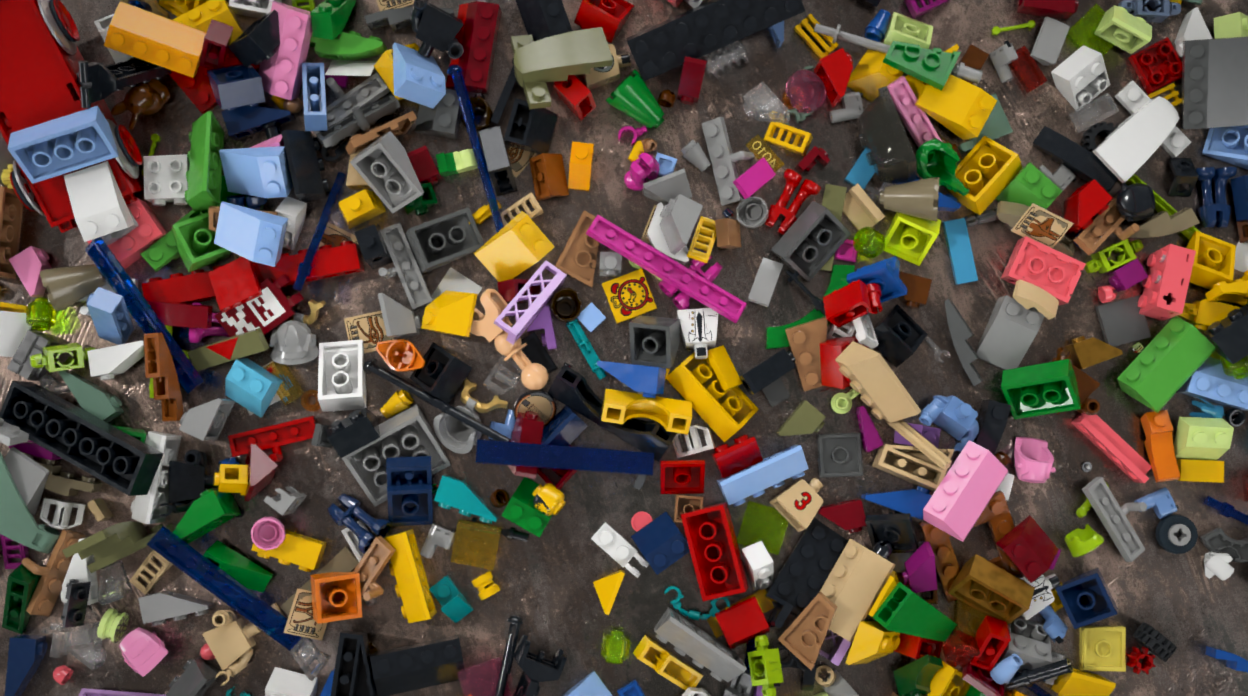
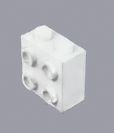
M187 154L143 156L144 199L151 202L154 206H165L166 202H174L175 205H187L185 201V191L188 190L186 172L189 170L190 165Z

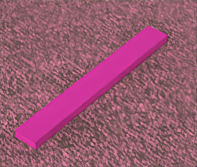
M598 214L586 232V235L734 323H737L747 305L744 301Z

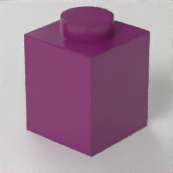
M1138 258L1107 273L1110 285L1117 292L1126 290L1148 278Z

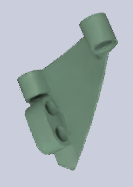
M0 451V534L36 551L46 554L51 553L59 539L60 532L55 528L45 526V524L38 525L20 495Z

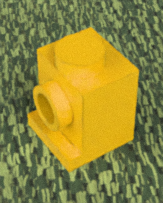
M220 464L219 472L214 473V486H218V492L241 493V495H245L248 486V465Z

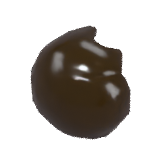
M481 97L469 98V103L466 106H462L461 121L463 126L472 132L486 129L490 125L493 115L490 105Z
M562 288L553 294L549 307L556 320L569 322L580 315L583 304L577 291L571 288Z

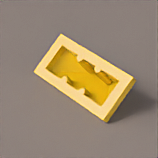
M623 570L616 571L593 582L604 613L607 615L610 614L625 575Z

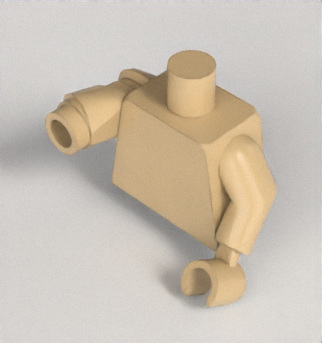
M218 610L212 617V623L216 628L202 634L222 669L215 676V679L220 675L226 678V681L220 686L226 685L230 676L234 677L247 666L253 655L252 648L256 645L253 636L261 632V626L256 620L246 625L242 618L237 619L231 610Z

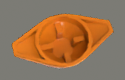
M396 339L377 343L375 349L391 369L399 372H408L424 367L425 360L422 354L410 341Z

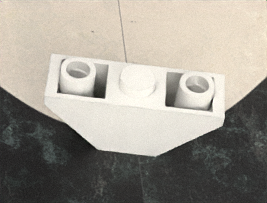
M662 202L657 204L647 237L653 248L678 263L686 265L689 263L687 257L689 250L686 245L675 255L669 250L660 227L662 220L660 213L664 207Z

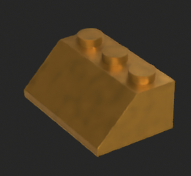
M975 554L964 564L949 588L948 593L983 614L1010 624L1029 609L1035 587L989 562L986 558Z

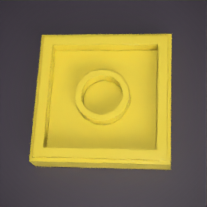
M1092 625L1080 627L1079 669L1082 671L1126 672V627Z

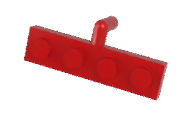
M310 416L229 435L228 440L232 457L248 454L250 445L256 444L261 450L272 448L273 454H270L268 457L274 462H280L283 459L281 446L313 439L316 418L315 416Z

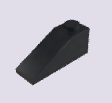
M982 400L977 420L979 433L973 442L989 450L993 455L1005 430L1011 405L993 400Z

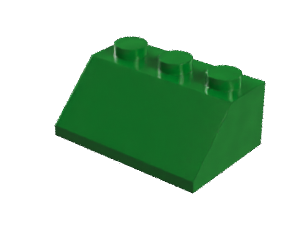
M1070 359L1003 370L1001 389L1008 405H1011L1010 410L1014 420L1081 409L1076 376Z

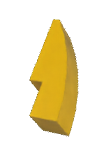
M644 635L633 652L638 660L653 668L658 674L685 691L688 687L696 688L703 677L692 666L646 635Z

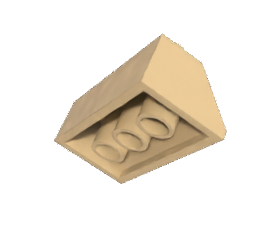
M852 341L835 359L840 366L839 371L851 380L850 386L862 395L860 399L867 406L871 407L872 415L878 420L884 419L892 423L918 415L921 412L918 405L880 353Z
M849 539L820 590L837 606L829 630L851 643L860 621L865 620L895 567V564L852 539Z

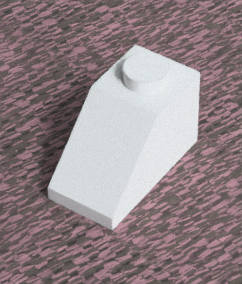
M1198 7L1184 15L1175 39L1176 52L1181 58L1183 56V41L1213 39Z

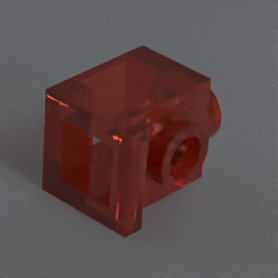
M959 630L942 647L945 661L954 668L957 665L964 668L975 655L979 656L980 654L976 638Z

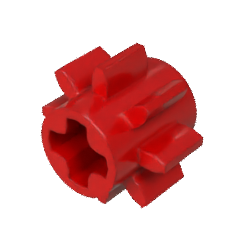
M1132 647L1133 651L1130 654L1126 653L1129 661L1126 665L1134 667L1133 672L1139 674L1141 670L1143 673L1149 674L1148 670L1156 667L1153 664V659L1156 656L1148 653V648L1142 647L1139 650L1136 647Z

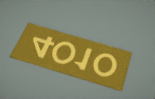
M759 134L746 144L747 148L754 153L758 160L764 157L774 172L784 165Z

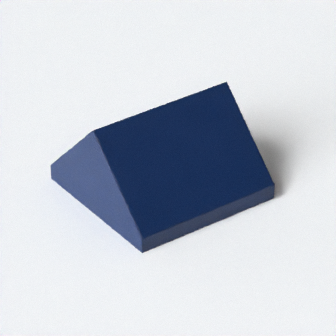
M565 405L553 420L543 428L541 443L559 457L588 425L570 407Z

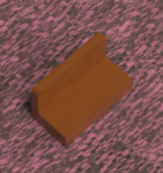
M542 153L529 159L537 201H543L554 196L569 195L562 154Z

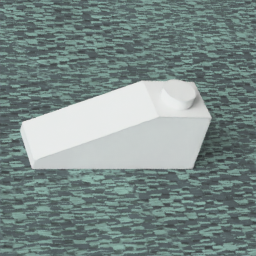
M144 340L87 351L90 376L100 377L101 380L115 379L114 375L123 374L145 356Z
M78 553L73 555L62 584L61 601L63 603L68 601V599H65L66 584L69 583L70 579H77L79 582L90 581L87 605L100 602L96 571L91 573L87 565L94 562V555L81 560Z

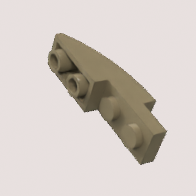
M1000 201L997 204V216L1001 222L1007 223L1013 228L1030 206ZM1064 234L1053 249L1072 257L1074 255V241Z
M23 453L31 459L34 458V455ZM33 459L50 471L44 487L49 491L68 497L77 496L78 490L90 493L101 491L102 483L95 482L94 477L81 476V478L74 477L72 472L61 471L63 465L55 464V460Z

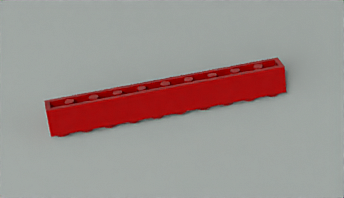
M353 241L341 242L340 246L332 247V245L320 246L319 250L316 251L303 249L299 250L298 254L295 255L281 253V258L275 267L253 262L259 284L269 277L274 282L285 274L291 280V282L285 285L289 286L365 271L360 246L353 243ZM223 265L214 266L212 268L213 270H215ZM197 269L189 275L176 273L171 274L168 279L162 280V277L148 279L149 282L141 284L145 309H147V301L193 304L194 302L215 300L216 296L208 274L210 271Z

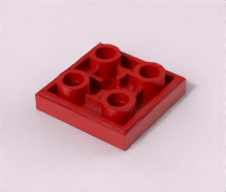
M1168 37L1128 57L1148 95L1182 78V61Z

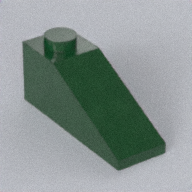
M22 564L8 576L2 628L21 635L25 632L31 616L26 609L42 576L33 574Z

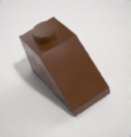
M899 271V278L907 287V295L898 297L899 300L905 302L907 307L919 309V306L926 305L932 279Z

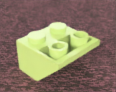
M1242 12L1213 18L1215 39L1248 37V16Z

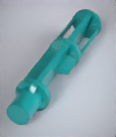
M575 318L573 321L567 322L566 326L592 372L596 373L599 380L606 377L605 371L597 365V360L600 361L578 320Z

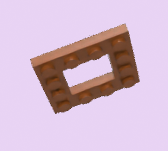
M1002 491L994 493L973 526L976 527L988 522L995 543L1015 528ZM926 521L921 522L919 525L925 542H930L935 556L936 574L946 601L950 603L957 600V598L950 595L948 590L960 572L949 539L951 535ZM996 545L999 556L989 560V562L1005 569L1014 576L1020 574Z

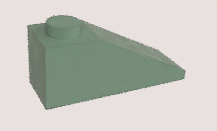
M71 370L59 371V374L81 408L107 423L124 412L121 407L122 402L116 395Z

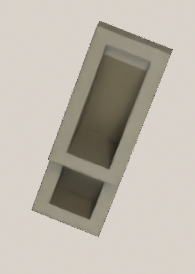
M1185 207L1171 216L1168 215L1167 211H1160L1138 224L1140 230L1129 238H1151L1170 235L1186 230L1200 222L1192 208Z

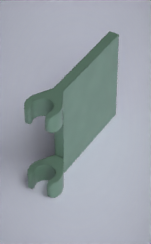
M996 93L991 95L993 98L998 100ZM999 100L996 102L978 137L972 138L957 147L960 154L972 150L983 136L996 140L1013 132Z

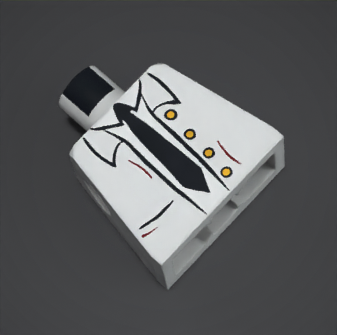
M711 308L677 310V319H680V333L685 349H694L695 359L708 358L707 347H715L718 313Z
M1055 573L1046 577L1042 574L1032 583L1021 574L1015 576L1035 587L1029 609L1019 617L1028 620L1054 602L1055 598L1051 589L1061 585Z

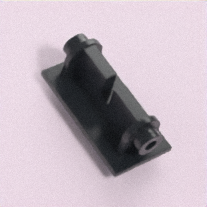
M70 579L69 583L66 584L65 599H68V601L64 603L61 616L63 628L84 626L91 585L90 581L79 582L77 579Z

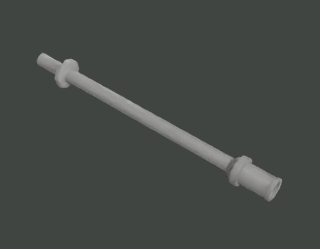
M816 23L813 31L833 37L832 43L834 44L837 39L886 54L890 48V45L841 31L840 24L834 29ZM960 62L954 66L951 73L958 78L979 84L983 70L965 66V63Z

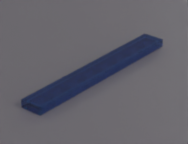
M101 237L93 239L85 248V251L115 293L124 297L128 311L145 334H163L172 355L180 384L187 393L194 391L204 380Z
M477 440L475 463L652 476L654 453Z
M162 526L147 543L149 547L289 651L302 638L301 636L283 633L288 620L286 617L166 527Z

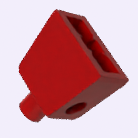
M568 75L567 81H554L553 86L557 95L580 121L596 108L591 91L575 75Z

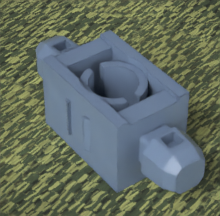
M1123 0L1118 4V6L1125 8L1131 15L1141 17L1146 22L1161 23L1169 16H1176L1181 12V5L1170 2V0ZM1144 5H1149V6L1152 8V10H1155V11L1152 12V11L1148 10L1147 7H1143V6H1144Z

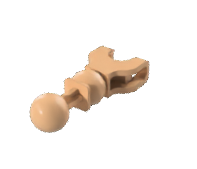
M487 289L480 297V301L485 309V315L475 308L470 332L476 336L485 337L489 343L494 340L496 350L501 355L507 356L504 358V361L513 358L522 370L521 381L527 389L540 390L544 388L549 379L547 369L543 365L532 363L522 351L527 344H522L521 337L514 345L506 340L508 333L494 324V321L508 304L495 289ZM505 316L502 321L510 327L513 326L509 317Z

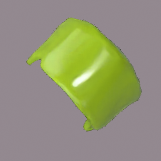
M1088 524L1085 525V529L1077 528L1071 531L1064 539L1073 557H1080L1090 553L1104 543V538Z

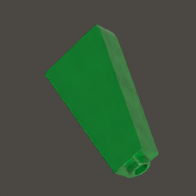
M898 582L873 616L878 623L889 631L945 642L958 625L901 582Z

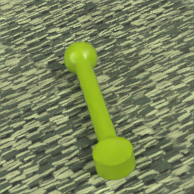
M1030 20L1028 23L1003 28L995 26L991 33L997 36L1000 32L1026 27L1032 29L1036 26V22Z
M158 134L151 136L153 142L148 156H153L156 144L161 140Z

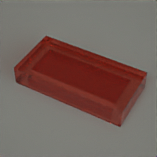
M1024 45L1016 50L1018 59L1010 63L1009 66L1028 94L1048 80Z

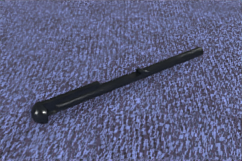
M370 358L364 362L363 368L367 374L373 372L506 447L510 444V438L378 366L376 359Z
M512 614L507 618L510 626L495 696H504L508 674L511 672L520 624H523L522 617L517 614Z

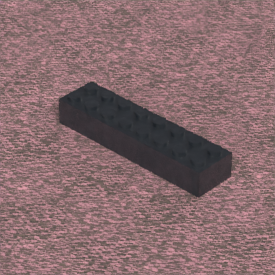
M712 0L628 37L627 43L643 81H646L683 65L685 56L697 59L803 13L805 8L802 0Z
M12 381L0 411V418L28 433L29 440L128 496L148 494L162 459V452L33 382Z

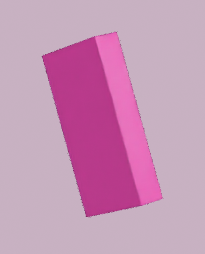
M763 157L736 178L733 183L744 199H747L776 174Z

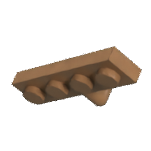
M1117 195L1108 203L1109 207L1102 214L1097 215L1093 219V223L1082 230L1073 240L1088 256L1094 253L1112 232L1120 240H1126L1140 230L1139 225L1136 223L1125 230L1119 226L1125 219L1121 217L1115 206Z
M63 529L46 567L37 565L28 557L22 560L21 564L33 574L42 575L26 609L29 614L50 616L62 590V584L73 557L72 555L66 558L62 550L77 543L79 539L85 538L86 535L81 532Z
M382 536L375 537L353 571L360 573L361 602L363 599L369 601L384 593L383 588L376 582V579L396 549Z

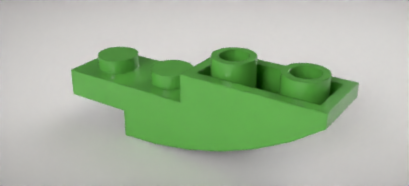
M349 31V33L342 32L340 39L336 37L333 40L313 37L312 32L309 45L315 48L314 52L318 57L331 60L366 59L380 55L387 50L382 39L375 36H369V38L361 37L360 33Z
M192 210L175 224L208 213L209 210ZM173 229L140 254L156 272L174 259L176 261L181 257Z

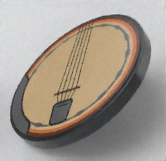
M532 390L522 394L516 400L513 414L516 420L518 412H536L543 420L544 426H546L555 417L557 407L554 398L549 393L542 390Z

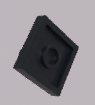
M893 511L888 514L866 515L865 523L872 549L881 540H886L887 543L892 545V553H914L918 549V542L910 513L901 514L895 511L893 514Z

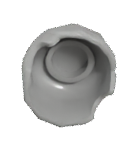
M759 196L743 198L736 207V219L746 228L754 229L760 227L768 218V205Z

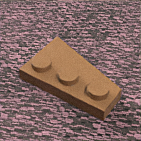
M414 111L382 126H377L363 135L360 133L352 136L346 146L349 156L360 152L389 131L395 137L406 134L417 119Z
M583 211L555 267L571 278L592 288L600 242L586 235L596 216Z
M826 317L785 329L791 352L796 359L795 365L804 392L823 386L821 381L820 343L827 341Z
M821 591L778 638L811 671L815 666L837 610V606Z

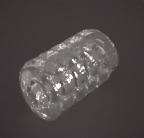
M740 40L731 43V45L724 46L723 49L720 48L715 50V52L708 53V57L707 55L700 57V60L707 61L705 73L708 78L710 73L717 77L718 69L724 74L725 66L733 70V62L738 67L741 66L740 59L748 63L746 49Z

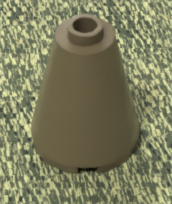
M940 177L887 186L884 191H880V204H884V209L930 221H937Z
M99 264L51 268L40 271L42 284L47 289L48 299L55 311L64 310L96 291L98 287L101 288L106 285L105 280L109 279L105 267L100 268Z

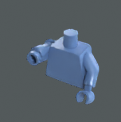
M935 395L932 402L921 410V416L919 417L921 423L930 426L933 422L958 441L961 440V443H957L953 448L955 449L954 452H961L969 440L973 442L979 433V424L976 420L978 412L970 404L964 403L956 396L945 397Z

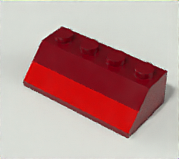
M475 1L459 5L457 18L463 20L464 25L455 38L463 46L464 52L457 59L450 58L446 82L447 89L488 95L502 14L499 4Z

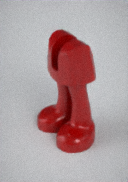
M788 168L784 172L786 180L784 191L777 203L770 206L768 218L765 222L766 226L772 228L774 223L777 222L779 215H783L785 218L781 221L780 227L777 230L782 235L797 220L796 214L805 199L810 195L818 194L821 190L818 184L805 179L792 204L786 209L790 197L802 180V176L799 173Z

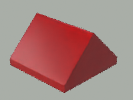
M660 460V494L704 493L705 460Z
M755 596L715 614L730 650L755 639V636L770 632L769 625Z

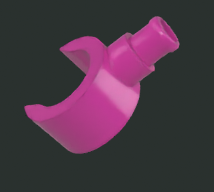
M624 126L619 130L618 141H620L624 132H631L634 135L631 146H633L637 141V137L647 132V128L643 126L634 129L631 126Z

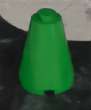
M634 69L631 72L633 77L631 75L628 78L626 77L610 94L613 98L608 97L605 101L649 129L654 127L656 129L664 121L662 118L664 112L639 72Z

